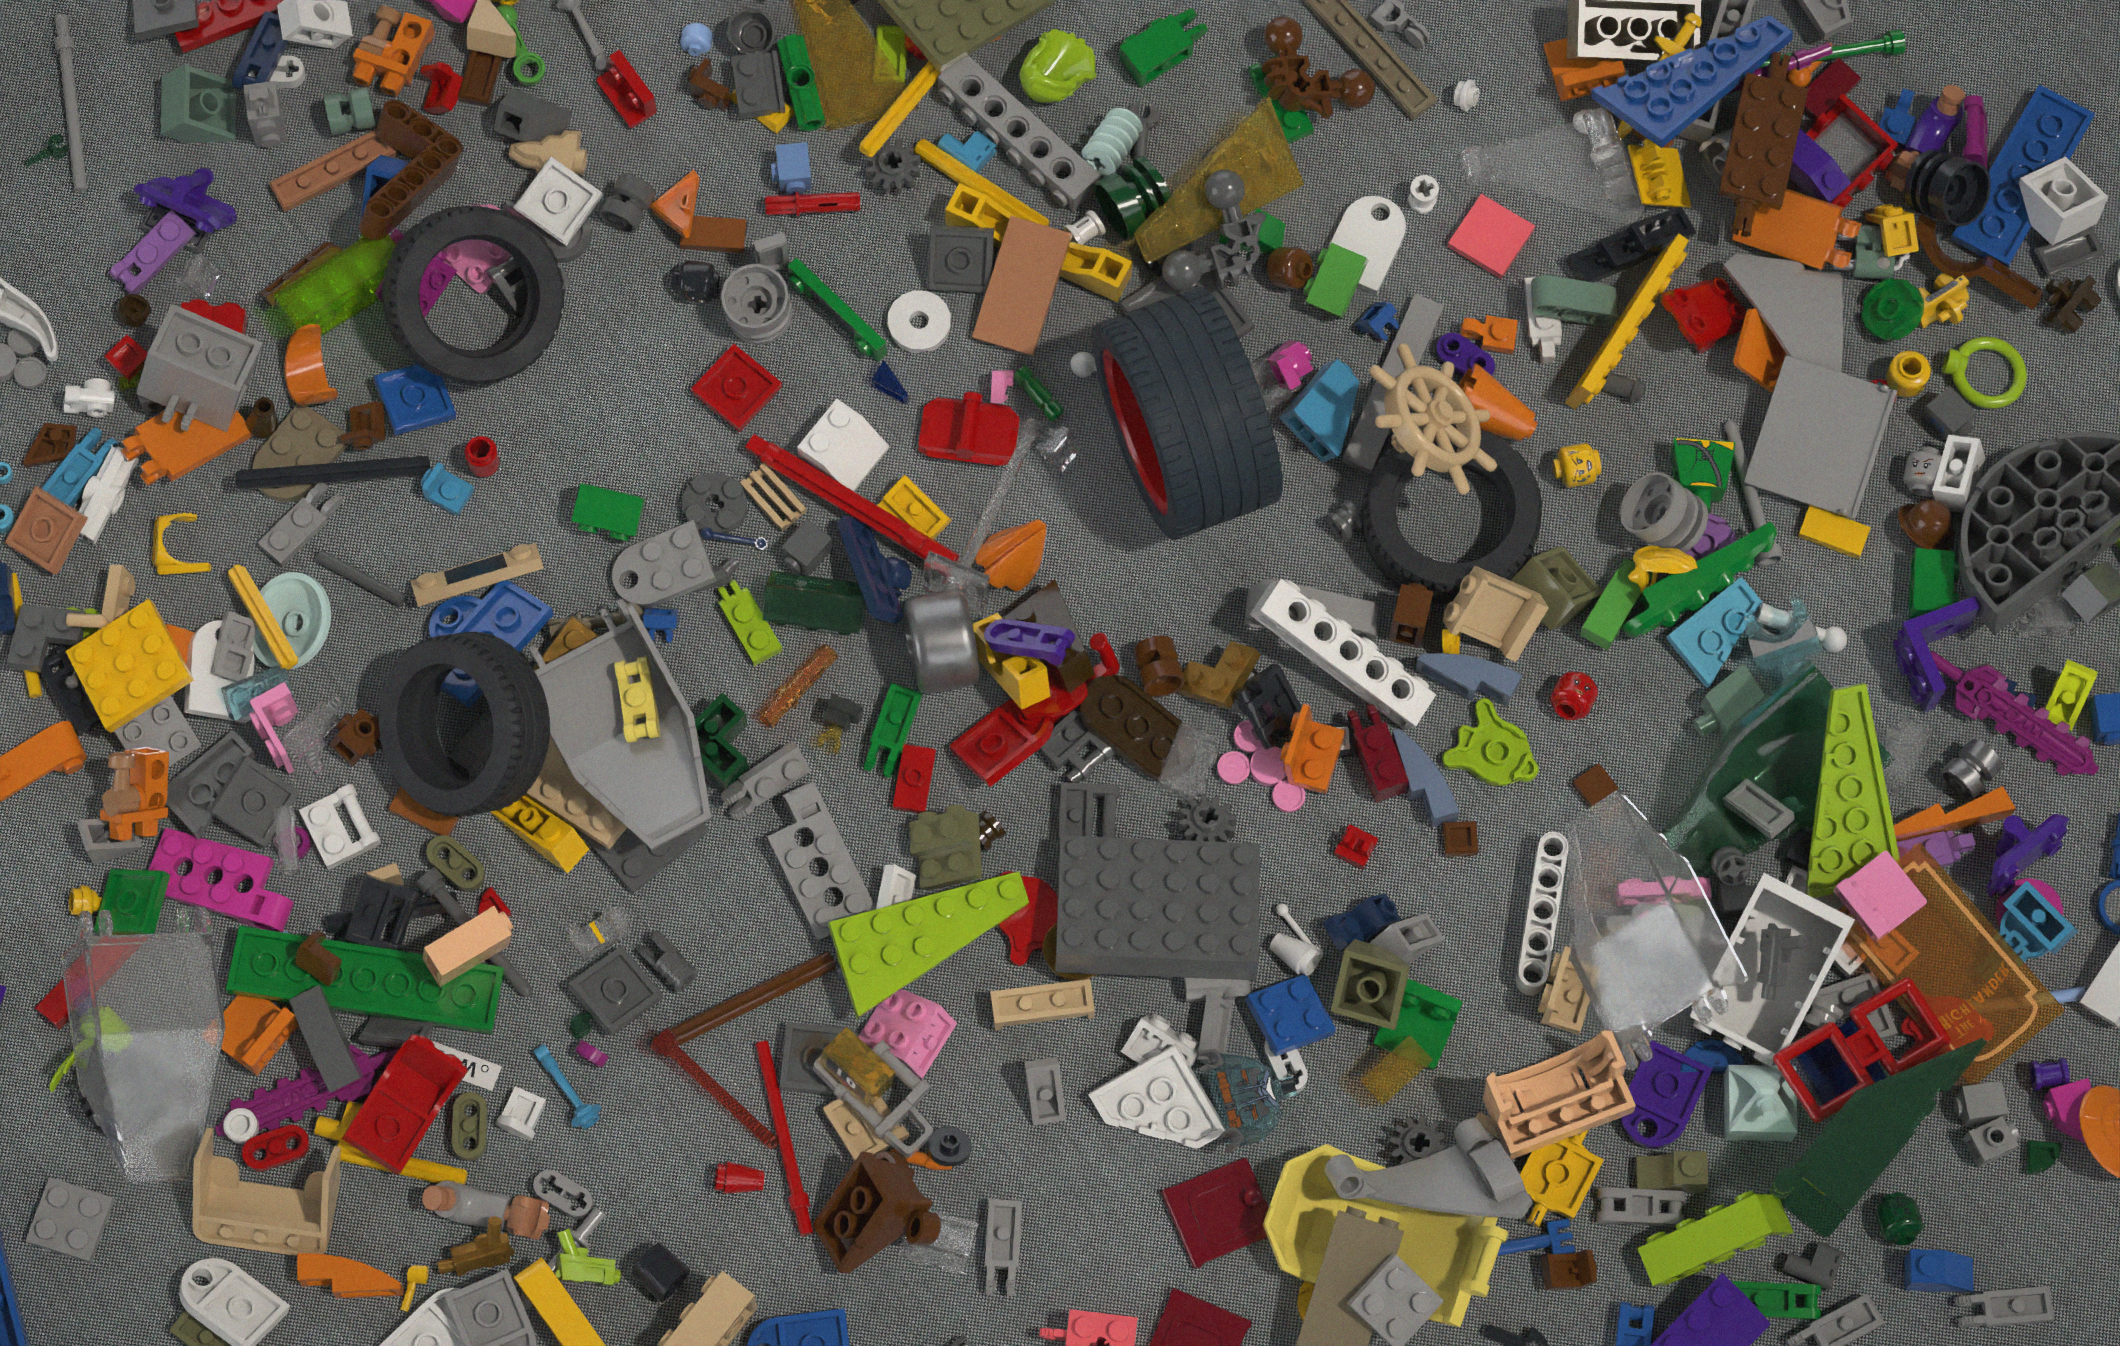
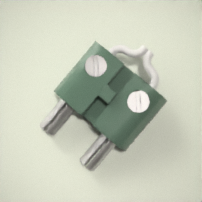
M1861 224L1859 234L1854 238L1838 233L1836 240L1854 241V258L1850 259L1849 266H1845V268L1832 265V268L1852 270L1853 277L1885 280L1893 278L1894 271L1902 267L1904 260H1909L1910 253L1901 256L1898 264L1895 266V256L1887 257L1884 255L1880 226Z

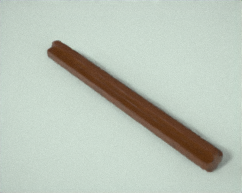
M824 952L652 1038L654 1048L658 1054H664L836 968L835 960L830 952Z

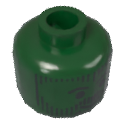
M1892 1193L1883 1197L1875 1210V1216L1883 1239L1889 1242H1896L1899 1246L1913 1243L1916 1240V1236L1924 1228L1917 1201L1906 1196L1904 1193Z

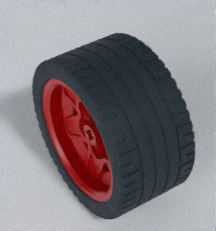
M1196 287L1179 293L1176 296H1171L1124 313L1121 316L1102 321L1094 326L1092 330L1094 361L1112 426L1142 499L1159 528L1169 539L1177 540L1232 520L1235 517H1240L1275 504L1281 499L1283 477L1280 457L1259 385L1236 331L1233 329L1222 306L1210 291L1204 287Z

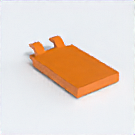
M1786 189L1783 205L1780 210L1768 207L1760 208L1755 212L1751 236H1741V229L1738 235L1733 234L1732 240L1821 270L1825 268L1826 262L1840 268H1845V266H1849L1852 253L1834 248L1838 233L1854 238L1858 236L1862 223L1840 217L1843 207Z
M175 410V414L169 423L161 421L164 414L162 412L135 427L134 434L136 436H130L122 441L125 448L121 450V453L128 461H131L147 451L153 460H149L141 465V469L144 472L140 474L146 485L156 482L165 475L173 482L252 438L253 434L248 430L246 421L238 411L228 431L225 432L197 419H193L188 431L180 429L181 421L185 414Z

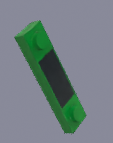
M797 257L787 265L788 282L792 288L800 294L804 292L856 341L855 346L865 357L872 356L879 362L887 354L886 341Z

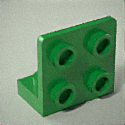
M1408 978L1397 1027L1395 1030L1380 1026L1374 1040V1046L1390 1053L1392 1052L1428 1069L1435 1070L1463 1001Z

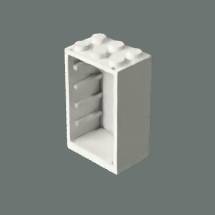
M1763 873L1689 1016L1695 1019L1692 1026L1711 1035L1713 1029L1724 1034L1723 1042L1740 1051L1743 1045L1755 1050L1754 1058L1771 1066L1774 1054L1791 1044L1855 919ZM1769 923H1775L1778 928L1791 929V936L1805 935L1808 938V946L1806 948L1793 950L1792 961L1788 963L1786 986H1776L1774 1000L1761 998L1762 983L1756 981L1761 961V951H1759L1761 930L1767 929Z

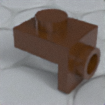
M704 58L700 66L695 65L690 72L688 82H690L691 95L698 98L699 102L710 109H715L716 107L725 112L730 103L729 88L709 79L712 74L711 60Z
M373 401L350 408L351 432L340 435L341 442L353 445L355 450H368L373 447V444L385 441L383 403Z
M1584 1249L1573 1254H1546L1540 1257L1545 1291L1580 1290L1597 1282V1265L1594 1261L1592 1249Z

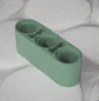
M1550 275L1538 276L1531 281L1532 312L1535 315L1596 326H1608L1618 321L1617 291L1613 286Z

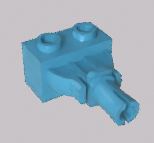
M2026 881L2003 903L2008 910L2001 919L2000 931L1992 939L2009 959L2020 967L2027 959L2041 957L2049 951L2056 954L2079 931L2031 883ZM1994 949L1974 970L1988 982L1990 979L1995 978L1994 974L1998 972L1996 975L2000 973L1998 969L1999 967L2002 969V962L2004 968L2008 964Z

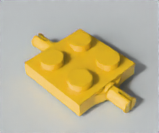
M1589 1130L1531 1152L1520 1173L1524 1187L1535 1204L1526 1220L1530 1225L1536 1214H1539L1533 1225L1539 1228L1547 1211L1556 1212L1573 1221L1604 1159L1590 1153L1582 1145Z

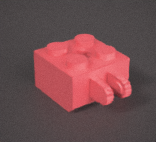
M1070 1309L1067 1330L1041 1328L1039 1337L1045 1340L1066 1341L1065 1346H1135L1138 1317Z

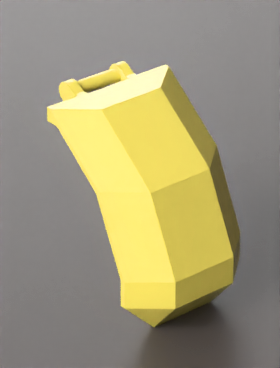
M1329 1144L1319 1146L1285 1162L1263 1223L1280 1270L1315 1284L1338 1210L1346 1212L1347 1206L1367 1212L1365 1218L1375 1222L1379 1221L1380 1216L1399 1222L1398 1229L1403 1230L1404 1234L1397 1256L1444 1300L1427 1320L1461 1327L1471 1295L1487 1297L1490 1286L1487 1284L1501 1243H1505L1508 1236V1231L1495 1226L1498 1217L1429 1211L1369 1198L1343 1199L1339 1197L1325 1174L1324 1168L1331 1158L1340 1154L1348 1155L1358 1168L1365 1171H1377L1386 1167L1349 1155Z

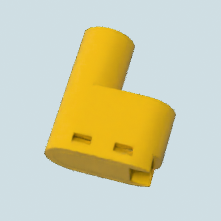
M349 1101L342 1121L319 1116L314 1135L339 1142L344 1141L341 1138L362 1104Z

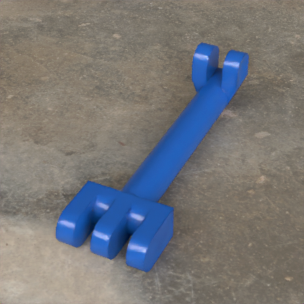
M1569 1219L1547 1222L1545 1225L1547 1234L1507 1240L1505 1243H1501L1497 1256L1550 1247L1551 1254L1576 1253L1574 1245L1561 1247L1560 1244L1573 1240L1572 1232L1558 1234L1559 1229L1570 1227Z

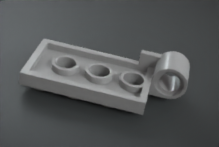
M811 781L782 795L794 824L767 836V840L817 942L831 936L828 927L830 921L872 911L876 907L815 783ZM801 829H807L813 834L814 841L807 847L799 846L795 841L794 836ZM815 859H822L828 865V872L820 877L814 876L809 870V864ZM834 888L842 893L843 900L839 905L829 906L826 904L823 895L828 889Z

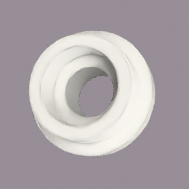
M1470 79L1466 82L1459 81L1454 93V105L1460 106L1463 111H1468L1471 106L1477 104L1479 99V88L1476 87L1475 81Z

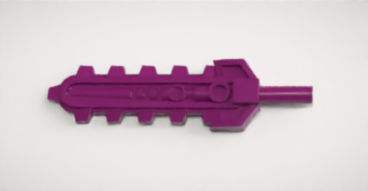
M1933 650L1930 652L1938 670L1956 682V708L1975 721L1977 717L1983 720L1989 716L1997 722L1995 729L2001 734L2008 730L2017 736L2015 743L2020 747L2024 748L2030 744L2037 749L2036 758L2042 762L2049 758L2058 764L2056 771L2062 776L2069 772L2073 774L2087 773L2094 776L2099 770V766L2093 760L2092 750L2088 747L2090 743L2089 738L2083 734L2075 738L2068 733L2069 724L2061 721L2056 725L2048 719L2050 711L2042 706L2035 710L2027 705L2029 697L2022 692L2017 696L2008 692L2009 683L2005 681L2007 677L1996 668L1985 663L1971 669H1966L1963 672Z
M350 1044L349 1047L364 1075L363 1077L330 1093L320 1071L314 1072L310 1067L300 1070L301 1078L290 1082L287 1077L277 1080L278 1088L267 1092L263 1087L254 1090V1099L243 1102L240 1097L231 1100V1109L225 1113L222 1122L215 1127L219 1137L227 1136L223 1127L224 1119L229 1112L237 1108L248 1109L256 1116L259 1122V1131L265 1128L272 1131L280 1128V1122L290 1117L295 1123L304 1119L303 1112L314 1107L318 1113L327 1109V1101L338 1097L341 1102L347 1100V1103L363 1099L369 1095L374 1086L375 1076L377 1075L375 1070L387 1065L399 1048L393 1047L369 1057L367 1053Z

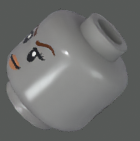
M1922 447L1921 451L1912 452L1908 456L1903 481L1909 487L1908 490L1911 493L1923 497L1934 496L1932 489L1942 458L1940 450L1932 447Z

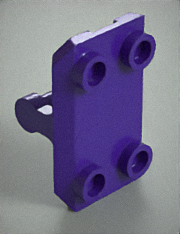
M205 167L196 170L193 175H181L174 180L165 176L148 180L147 184H137L133 191L140 195L139 201L142 204L151 207H157L158 203L197 220L195 226L205 232L212 233L215 229L220 230L236 223L237 215L232 206L206 195L208 186L214 181V175L210 169Z
M2053 814L2030 832L2024 826L2020 817L2015 815L2008 816L2003 823L2004 833L2002 839L1995 846V854L1999 858L1995 861L1990 877L1992 881L1986 887L1988 895L1992 897L1997 892L2000 896H2004L2014 887L2015 881L2013 879L2043 854H2046L2049 858L2055 855L2063 846L2061 840L2068 832L2067 825L2070 819L2061 814Z

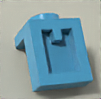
M439 462L434 469L430 468L426 471L421 481L424 498L457 517L475 491L473 485L447 472L445 466Z

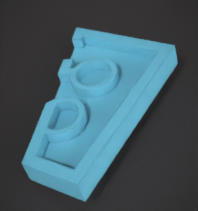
M1741 576L1666 637L1706 688L1714 681L1716 674L1730 655L1732 648L1740 635L1743 634L1762 601Z

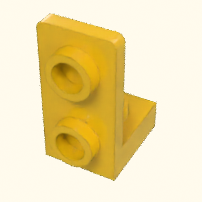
M1893 204L1876 206L1874 207V212L1865 214L1866 221L1880 224L1885 256L1890 257L1919 251L1914 213L1904 211L1902 207H1893Z

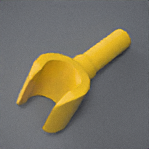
M413 1265L408 1269L407 1290L400 1308L401 1310L409 1311L416 1291V1284H427L429 1273L427 1266Z

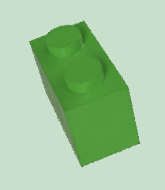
M1332 242L1329 249L1323 247L1316 265L1320 266L1316 278L1310 277L1303 293L1308 296L1306 302L1343 319L1369 260Z

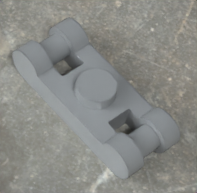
M1598 1188L1597 1199L1601 1201V1211L1597 1212L1598 1224L1650 1225L1676 1228V1224L1685 1220V1216L1682 1215V1204H1685V1192ZM1614 1201H1624V1211H1614ZM1659 1203L1668 1204V1213H1659Z

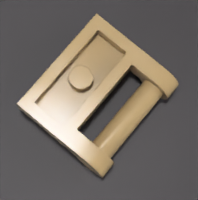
M875 1079L868 1080L860 1085L866 1093L865 1098L868 1099L871 1106L883 1118H886L891 1111L878 1092L880 1087ZM838 1098L823 1107L824 1114L854 1162L861 1152H871L875 1156L878 1152L892 1147L885 1139H881L874 1132L875 1128L844 1098L842 1100ZM899 1124L891 1131L901 1142L910 1136L904 1126L900 1127Z

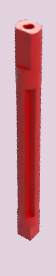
M753 434L745 446L748 452L760 458L764 464L946 574L952 571L959 560V554L773 442L769 443Z

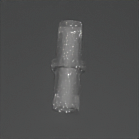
M281 806L278 809H273L276 837L273 838L274 847L278 849L279 874L282 876L295 875V872L297 874L301 872L298 856L300 836L296 835L295 811L292 806Z

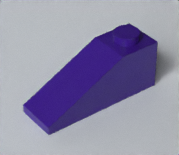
M1799 129L1789 176L1804 195L1829 203L1849 186L1851 182L1835 160Z

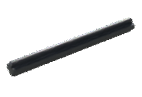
M428 456L238 470L235 473L237 489L241 490L420 476L430 469V460Z

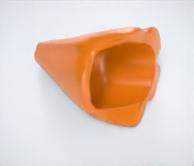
M1040 519L1007 528L992 534L984 544L977 546L974 550V558L978 565L985 568L983 577L996 588L1007 586L1016 592L1024 589L1040 568L1047 529L1046 524Z

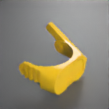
M185 512L183 514L178 513L156 517L153 528L152 564L157 567L159 575L211 571L210 563H186L174 559L167 553L163 545L162 534L164 529L171 525V521L194 522L197 520L195 513L186 514Z

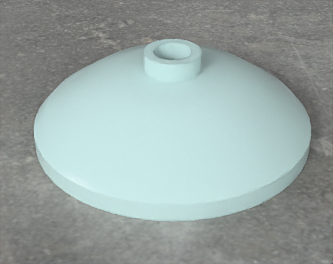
M298 572L284 573L270 580L260 590V593L298 657V664L292 668L295 669L309 662L323 646L330 628L331 607L326 591L317 580ZM257 628L252 644L255 655L267 666L286 670L279 666Z

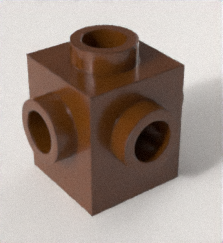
M362 708L354 716L347 713L336 725L335 728L339 730V733L328 746L353 767L364 754L370 758L382 745L379 740V719Z

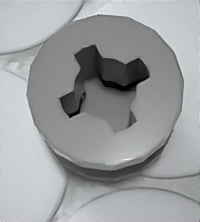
M1815 997L1811 1004L1812 1010L1810 1014L1805 1015L1802 1023L1816 1030L1828 1022L1835 1023L1836 1020H1840L1844 1012L1833 1004Z

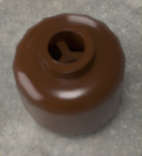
M1288 246L1278 247L1267 259L1266 272L1273 285L1280 288L1299 289L1307 285L1308 280L1312 277L1313 261L1310 254L1304 249Z

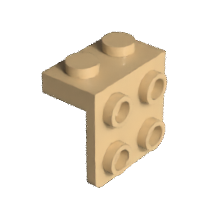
M1565 946L1562 954L1555 953L1547 977V981H1551L1553 984L1546 983L1538 1011L1544 1013L1541 1020L1542 1024L1579 1035L1599 970L1568 961L1571 947Z

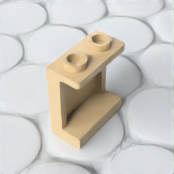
M1474 566L1470 574L1463 578L1460 591L1454 601L1450 602L1445 608L1442 620L1451 634L1457 635L1460 631L1495 646L1502 651L1505 658L1516 662L1549 607L1540 593Z

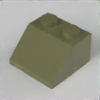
M1563 545L1532 557L1511 580L1541 594L1549 609L1540 623L1551 631L1568 624L1597 601L1604 592Z
M1354 939L1344 951L1331 1012L1395 1030L1410 965L1387 948Z

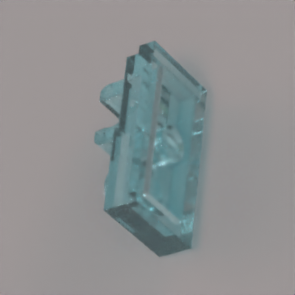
M275 666L222 687L221 691L229 718L236 721L248 716L249 713L253 712L250 700L283 682L286 683L292 694L285 668Z

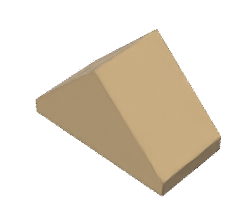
M477 0L467 26V49L507 58L515 57L516 33L490 0Z

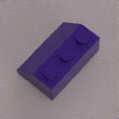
M1721 1273L1650 1346H1750L1771 1323L1749 1298Z

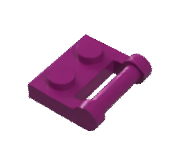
M1977 95L1966 96L1964 98V110L1967 111L1966 146L1963 148V157L1976 161L1987 169L1988 117L1982 97Z

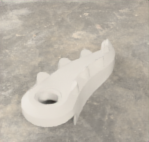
M0 277V322L8 327L17 328L32 335L42 345L46 358L49 361L57 360L59 356L58 344L46 314L32 299Z

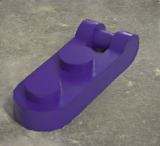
M1011 619L996 620L989 624L984 632L985 640L992 651L1046 659L1053 665H1060L1066 656L1065 649L1070 648L1076 638L1071 630L1064 627Z

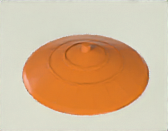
M2099 1085L2091 1088L2082 1099L2079 1112L2080 1127L2085 1143L2096 1161L2106 1171L2120 1178V1090L2108 1085Z

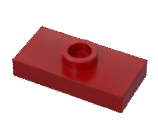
M904 744L893 810L918 814L926 812L936 749Z

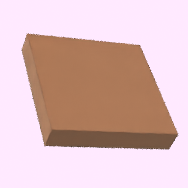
M35 486L4 543L49 572L58 574L88 517L43 488Z

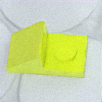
M2067 659L2060 675L2056 678L2045 709L2050 711L2048 719L2056 725L2064 721L2070 725L2069 730L2072 731L2098 671Z

